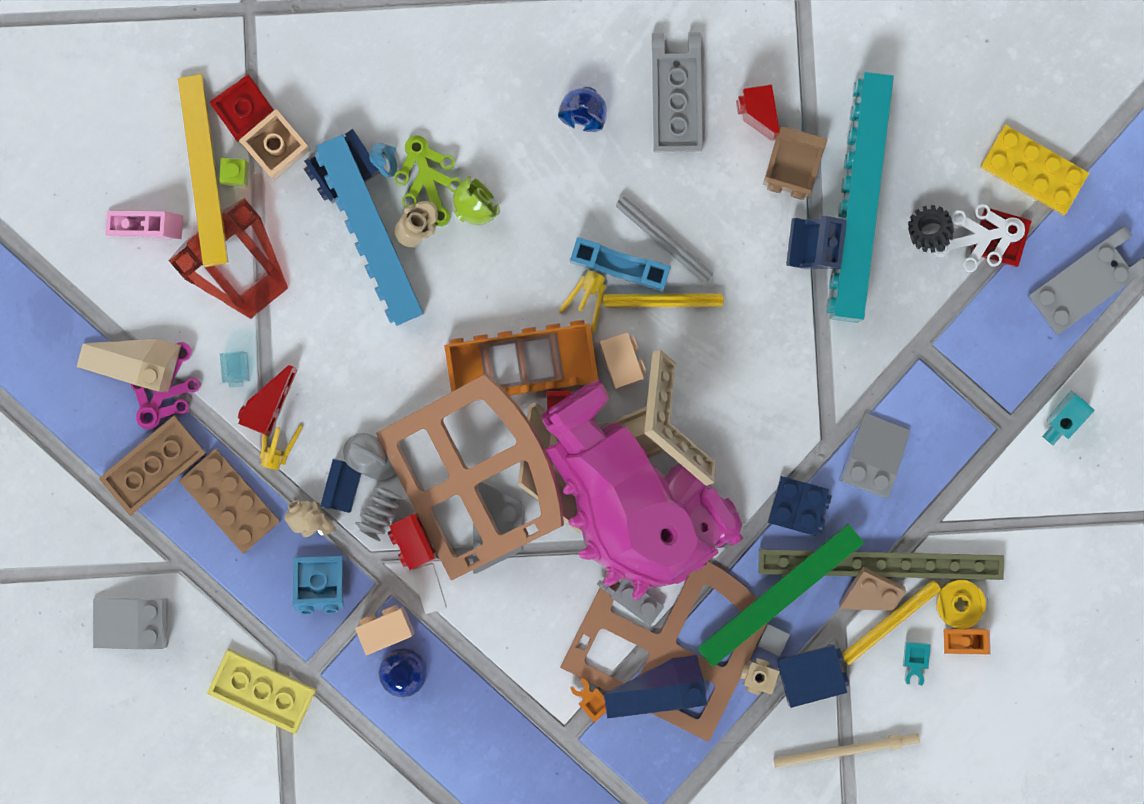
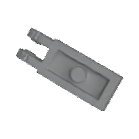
M620 579L618 581L620 584L615 591L605 585L604 581L599 580L597 585L609 593L612 599L649 626L652 625L664 608L662 604L647 593L640 599L634 600L632 596L634 586L627 579Z

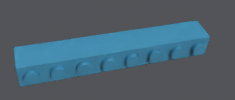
M342 134L317 145L318 152L314 153L320 167L325 166L328 175L324 176L330 189L335 188L338 197L334 198L339 211L344 210L348 217L344 222L349 233H355L358 242L354 244L359 255H365L368 264L364 266L370 279L375 277L378 286L374 289L379 300H385L388 309L384 311L389 322H395L396 326H399L423 315L424 313L344 135Z

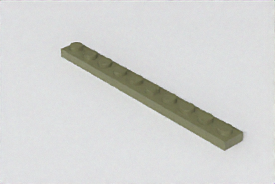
M759 549L758 574L785 575L814 551ZM853 552L825 575L857 576L861 569L865 567L884 577L1004 580V555Z

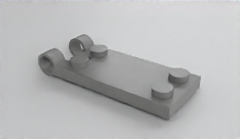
M701 32L688 33V53L665 54L664 33H652L653 152H702ZM675 61L680 63L678 68L673 66Z
M1126 226L1117 230L1028 295V298L1056 335H1059L1144 273V257L1129 267L1115 249L1132 236ZM1112 260L1117 262L1116 267L1111 266Z

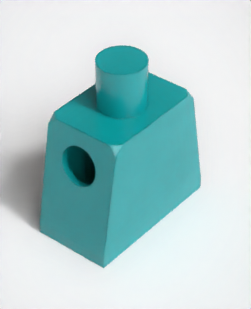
M1071 390L1046 420L1051 426L1042 437L1053 446L1062 435L1069 439L1095 410ZM1063 418H1068L1069 420L1066 425H1060V421Z

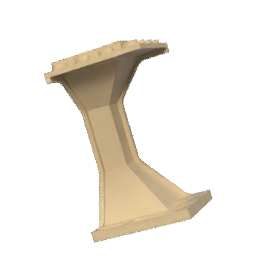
M659 349L652 352L647 406L608 423L598 425L602 427L621 422L622 427L626 426L639 445L644 448L647 458L666 451L706 486L715 482L716 462L670 423L676 362ZM534 403L528 406L527 418L546 450L550 445L558 443L557 437L547 430L542 421L543 417L541 414L546 410L539 404ZM523 460L520 463L517 485L538 500L529 464ZM550 460L561 497L563 519L565 523L571 526L568 521L576 517L577 514L575 496L573 494H564L563 489L566 483ZM572 527L579 534H582L580 528Z

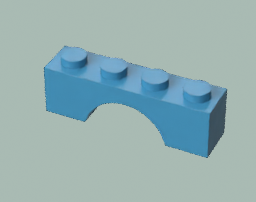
M579 237L576 239L570 258L571 264L661 292L664 290L671 268L669 265L627 255Z

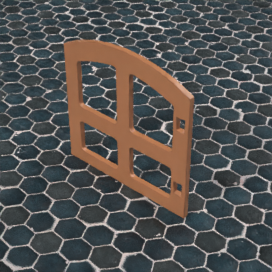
M488 374L471 381L376 433L450 580H454L564 525L562 502L557 480L539 436L517 403ZM483 399L508 427L516 439V444L468 468L443 420L446 416L470 403ZM422 429L427 431L449 474L448 480L426 491L419 485L399 445L401 440ZM524 460L528 462L534 479L541 515L502 534L498 530L478 491L477 485ZM454 495L461 497L483 541L481 546L460 556L454 553L433 512L435 505ZM535 523L539 531L528 535L526 527ZM476 553L479 560L470 564L467 556Z
M707 561L705 567L688 575L689 577L661 632L655 634L613 613L611 606L614 599L600 587L560 668L580 678L582 677L606 691H610L623 684V682L585 663V658L600 629H605L649 652V657L640 673L642 675L671 658L697 655L677 645L676 639L704 585H710L721 593L739 611H742L753 602L756 597L727 572ZM620 582L609 587L615 591ZM768 623L733 650L727 664L723 667L717 664L712 667L705 658L697 655L703 679L713 683L715 686L699 718H693L679 710L652 714L709 742L740 680L744 664H748ZM583 634L591 638L585 651L577 648Z

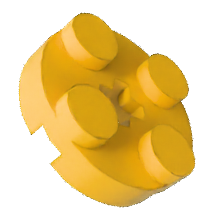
M953 580L941 587V591L936 598V610L945 624L957 629H966L979 622L986 610V599L981 589L967 580ZM959 597L963 601H967L963 611H959V608L954 606Z

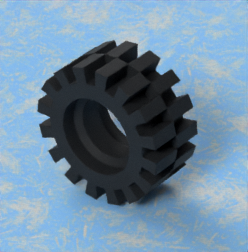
M931 205V209L923 206V211L921 212L917 209L915 211L916 216L912 214L910 216L911 221H908L911 241L917 249L920 250L922 247L923 252H927L928 248H930L931 253H933L937 247L941 251L944 249L943 244L948 246L950 244L949 239L953 240L954 227L952 218L947 210H943V207L939 206L936 210L935 205ZM935 223L940 225V229L936 233L925 234L922 232V228L928 224Z

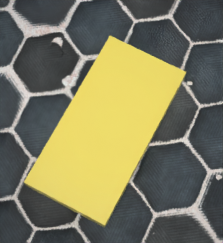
M228 648L207 694L296 735L317 689Z

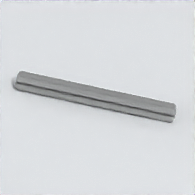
M623 196L616 203V207L698 279L703 283H707L711 279L713 273L626 197Z

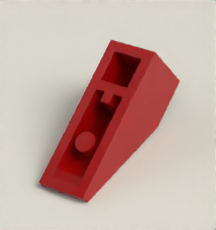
M288 365L252 396L246 405L241 407L238 413V419H240L238 424L270 437L298 370Z

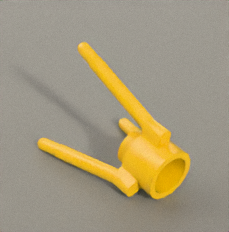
M588 270L586 276H581L579 283L559 309V313H563L582 288L585 294L578 307V310L582 311L590 294L596 295L598 292L592 320V334L596 331L602 297L606 288L603 285L605 277Z
M303 425L298 426L282 455V450L276 449L280 427L275 428L271 447H267V436L262 434L259 456L262 460L260 465L274 470H279L281 464L285 465L287 457L303 429Z

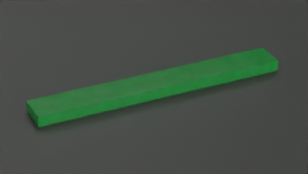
M846 524L697 647L699 652L714 667L864 544L863 540L849 524Z

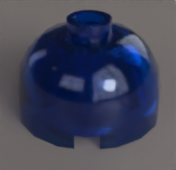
M591 87L578 88L569 91L564 96L559 106L558 118L564 124L574 129L575 124L585 126L583 129L585 132L601 131L607 119L606 102L595 89Z
M405 648L395 649L388 653L380 663L378 671L379 681L384 690L392 696L410 697L419 692L426 682V663L422 656L414 650Z

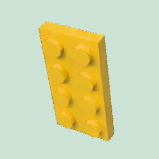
M1006 124L980 166L981 169L1063 216L1068 212L1089 175V172Z

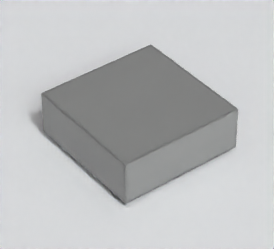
M767 624L757 646L780 657L790 634Z

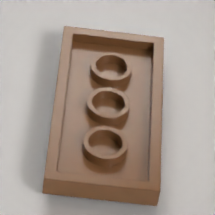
M173 416L99 479L129 516H132L203 457L206 452L180 420Z
M216 448L179 480L243 554L281 522Z

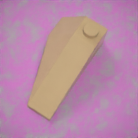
M160 339L83 343L76 367L158 392L168 393L181 345Z

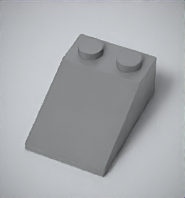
M864 413L839 481L882 498H888L899 470L910 430Z
M167 598L93 599V648L164 649L167 647Z

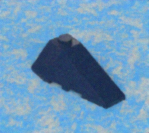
M697 655L671 658L665 663L646 671L644 674L604 693L607 719L706 706L705 685Z

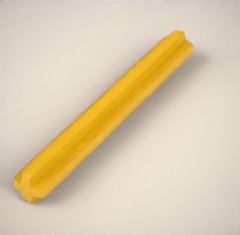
M721 293L604 294L603 296L604 307H722L724 304V296Z
M934 580L930 581L842 653V657L846 664H852L939 593L941 588Z

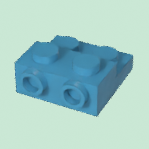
M342 556L293 558V607L295 611L299 610V613L303 615L313 614L314 610H323L324 613L335 614L338 612V609H344Z

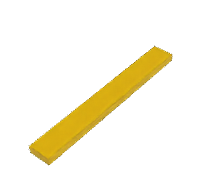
M202 74L178 78L203 266L227 264L229 260L204 78Z

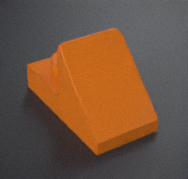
M943 629L944 654H991L990 629Z

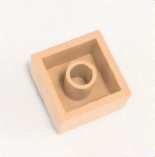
M277 109L239 140L273 181L278 179L311 151L309 146Z
M628 332L599 342L614 390L643 381L646 369L642 359L637 360L635 352L639 349L634 336L629 337Z
M396 604L384 609L382 616L376 618L375 614L359 620L360 625L355 627V630L366 655L410 638L415 634L404 606L398 608Z

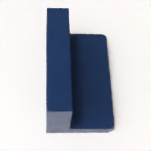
M332 459L320 506L350 513L361 473L353 470L345 461Z

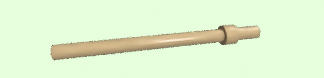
M918 733L904 736L896 734L890 735L887 739L787 755L773 759L776 768L891 748V750L901 749V746L920 743Z

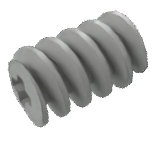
M375 487L374 490L378 493V497H369L374 504H365L364 507L369 513H360L364 522L356 521L355 524L360 529L359 531L380 542L381 539L376 534H385L386 531L381 525H390L386 516L394 517L395 513L391 508H399L400 505L396 502V499L404 500V498L384 487Z

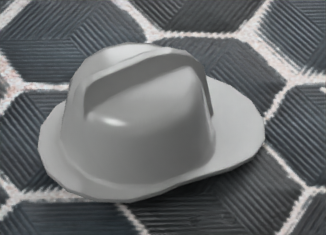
M360 433L350 437L345 443L343 449L344 459L353 470L378 481L387 480L396 473L377 437Z

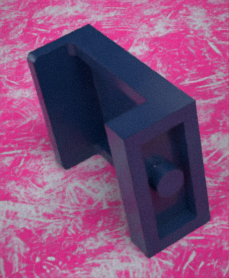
M351 129L345 133L347 144L366 183L381 172L371 163L370 154L355 131ZM315 156L304 160L307 165L304 171L311 181L316 179L320 187L317 188V191L323 200L329 199L332 204L335 203L334 198L338 197L335 188L330 189L324 176L328 175L325 166L320 167Z
M821 216V219L812 220L792 218L786 265L800 269H841L846 220L831 216Z
M834 644L789 657L776 658L785 696L790 708L847 693L846 687L850 686L847 673L841 670L840 663L843 662L840 648L836 649Z

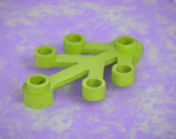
M412 136L405 143V152L408 156L401 170L395 173L394 180L399 186L406 185L409 182L408 174L415 162H417L419 172L408 194L403 196L402 204L405 208L410 206L405 204V199L412 197L414 199L412 205H416L417 197L423 185H425L430 202L436 205L438 212L445 214L443 220H436L434 224L438 227H444L450 222L451 217L449 211L441 205L434 181L448 187L453 193L455 190L451 188V183L457 181L461 184L462 181L459 178H450L428 167L426 158L441 164L444 170L453 169L455 160L451 155H442L430 149L424 137ZM415 143L421 145V150L418 152L412 150V146ZM446 158L452 160V165L449 167L443 165V161ZM400 174L406 176V180L402 183L397 181V177Z

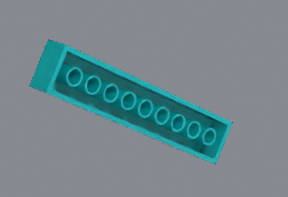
M864 72L860 78H857V82H854L852 96L856 97V102H854V106H851L849 119L853 121V127H851L847 135V145H850V151H848L844 159V169H847V175H845L841 183V193L845 194L838 207V217L846 220L841 269H835V273L830 276L829 289H833L832 297L827 300L826 313L830 314V320L859 323L865 317L894 75Z

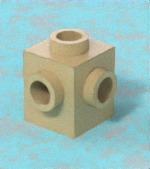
M757 658L756 662L750 660L748 665L744 664L740 678L743 679L742 684L747 686L746 691L756 695H760L761 691L772 695L780 671L770 667L771 662ZM762 673L761 679L755 680L756 674Z

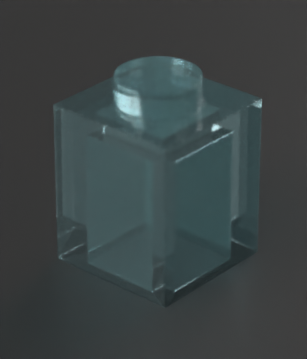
M247 352L220 353L222 383H229V388L243 387V382L250 381Z

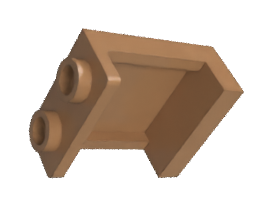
M780 126V133L775 140L763 185L768 186L767 190L775 193H781L782 190L790 192L791 197L799 200H804L805 197L810 198L828 139Z

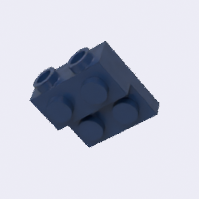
M780 476L767 523L816 536L817 532L822 533L825 519L821 517L823 509L829 508L832 495L828 494L829 489Z

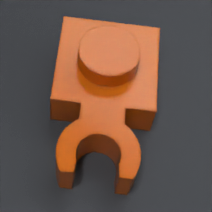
M581 677L580 681L584 684L583 690L577 691L573 686L570 689L574 695L583 698L578 704L595 723L606 713L604 696L597 688L590 691L587 680Z

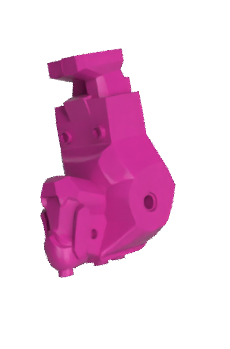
M599 379L585 385L541 414L543 417L542 421L547 430L554 434L558 443L550 445L545 451L566 483L563 489L564 494H573L575 496L577 514L568 523L572 527L580 528L586 548L579 551V557L586 560L592 559L606 568L607 575L604 579V584L607 586L617 583L620 579L631 581V585L634 586L633 599L638 600L651 587H662L685 581L691 572L705 567L707 561L719 553L715 547H720L727 542L732 546L743 540L740 533L742 521L738 510L729 498L723 499L720 497L716 489H713L711 485L706 486L681 464L672 467L664 478L663 474L649 462L644 448L639 445L626 426L622 427L621 422L599 427L594 416L610 399L607 390Z

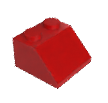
M772 84L744 88L740 96H738V100H736L738 115L742 114L744 122L769 140H776L780 130Z
M417 513L389 525L391 531L387 533L392 544H398L401 551L398 557L403 567L408 566L409 570L437 558V554Z

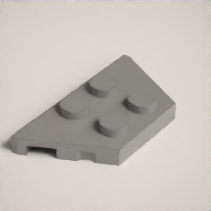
M483 482L478 483V491L500 533L505 534L522 525L521 501ZM473 523V549L481 546L483 541ZM522 546L474 569L473 574H477L521 552ZM473 553L474 563L479 560L476 553Z

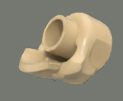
M422 201L416 205L406 207L403 215L394 227V235L397 241L406 247H416L423 239L433 235L436 230L434 222L438 216L436 205L429 201Z
M296 500L287 507L288 511L284 519L294 533H301L303 537H309L318 531L321 536H324L336 530L331 519L326 516L325 511L321 509L320 504L316 501L300 502V500Z

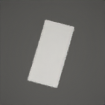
M433 564L412 570L425 614L445 609L446 605Z

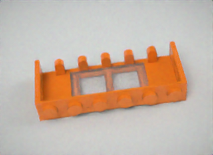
M584 320L570 322L568 327H560V323L546 325V330L536 331V327L521 329V334L512 335V331L497 333L498 337L488 338V334L473 336L474 341L464 342V338L451 339L448 345H444L451 392L485 374H488L509 396L585 385L598 380L590 323L585 324Z

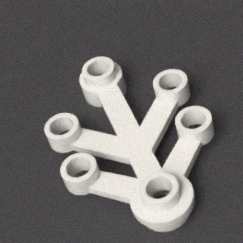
M981 204L975 210L976 217L981 220L986 219L999 227L988 230L967 218L963 211L957 210L951 216L952 223L957 226L961 225L975 234L949 240L950 244L948 246L945 245L944 251L939 252L935 248V252L932 254L937 258H943L948 255L950 250L977 244L970 257L963 262V269L968 273H972L977 269L978 261L991 240L1001 238L995 251L987 256V263L992 267L1000 265L1002 255L1010 242H1017L1023 237L1025 233L1023 222L1017 218L1005 220L991 212L987 205ZM980 208H985L987 210V215L980 216L978 214V210ZM962 214L963 221L956 222L954 216ZM1011 225L1016 226L1017 233L1010 234L1008 227ZM997 255L999 257L998 263H991L989 260L990 256ZM967 261H973L975 267L969 270L965 264Z

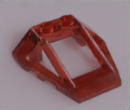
M243 198L222 211L225 238L227 241L235 234L267 273L239 295L216 266L204 267L222 288L223 291H221L195 272L199 267L203 266L198 231L188 238L168 261L184 280L196 285L206 293L252 319L286 291L288 286L261 217L248 201ZM249 226H252L265 254L245 232Z

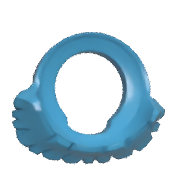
M377 143L370 150V161L379 169L383 176L393 177L397 172V162L394 157L396 148L384 143ZM382 154L385 155L388 159L390 166L389 172H387L384 169L386 161L383 158Z

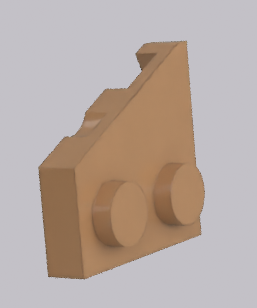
M863 567L840 600L839 606L841 609L894 610L906 593V589L904 586Z

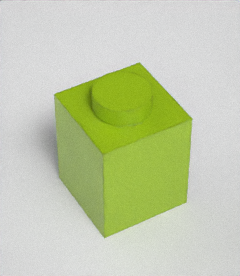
M221 158L219 183L223 186L248 187L249 163L245 159Z

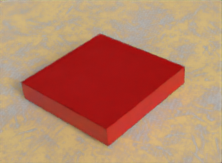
M249 74L209 101L237 142L274 111Z
M985 208L983 209L982 216L987 215ZM990 208L991 212L1005 220L1017 218L1024 224L1025 233L1023 237L1017 242H1010L1002 255L1001 261L1002 264L1017 268L1019 267L1032 220ZM980 219L979 225L988 230L999 228L986 219ZM1014 225L1009 226L1008 232L1010 234L1017 233V227ZM1001 238L991 240L981 257L987 259L989 253L995 251ZM974 244V245L972 246V250H971V253H970V254H972V252L974 251V249H975V247L977 246V244ZM992 255L989 260L998 262L999 257Z

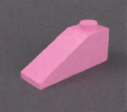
M107 211L105 235L182 240L183 215L166 211Z

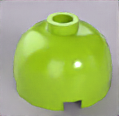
M468 176L461 182L453 194L456 217L460 221H466L472 225L479 226L492 221L500 214V207L498 204L494 206L490 199H493L494 196L487 187L476 178L471 181V176Z

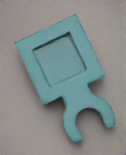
M905 641L903 666L910 667L904 677L906 684H910V678L913 675L918 676V685L922 686L924 684L921 668H929L931 644Z

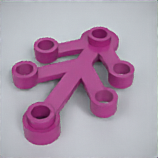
M176 343L181 345L180 349L185 348L187 354L184 357L178 355L171 384L182 363L188 361L192 356V348L187 343ZM189 378L184 383L170 387L168 393L153 390L154 396L150 404L145 393L146 388L141 387L137 389L134 384H131V388L135 391L140 406L136 414L138 425L144 429H153L158 426L161 418L176 413H187L190 405L183 399L177 400L174 405L160 409L159 407L164 399L186 392H198L201 388L200 381L196 378ZM194 380L197 383V387L191 390L189 383ZM180 402H184L186 405L184 411L178 410ZM150 412L153 415V419L147 422L145 415Z

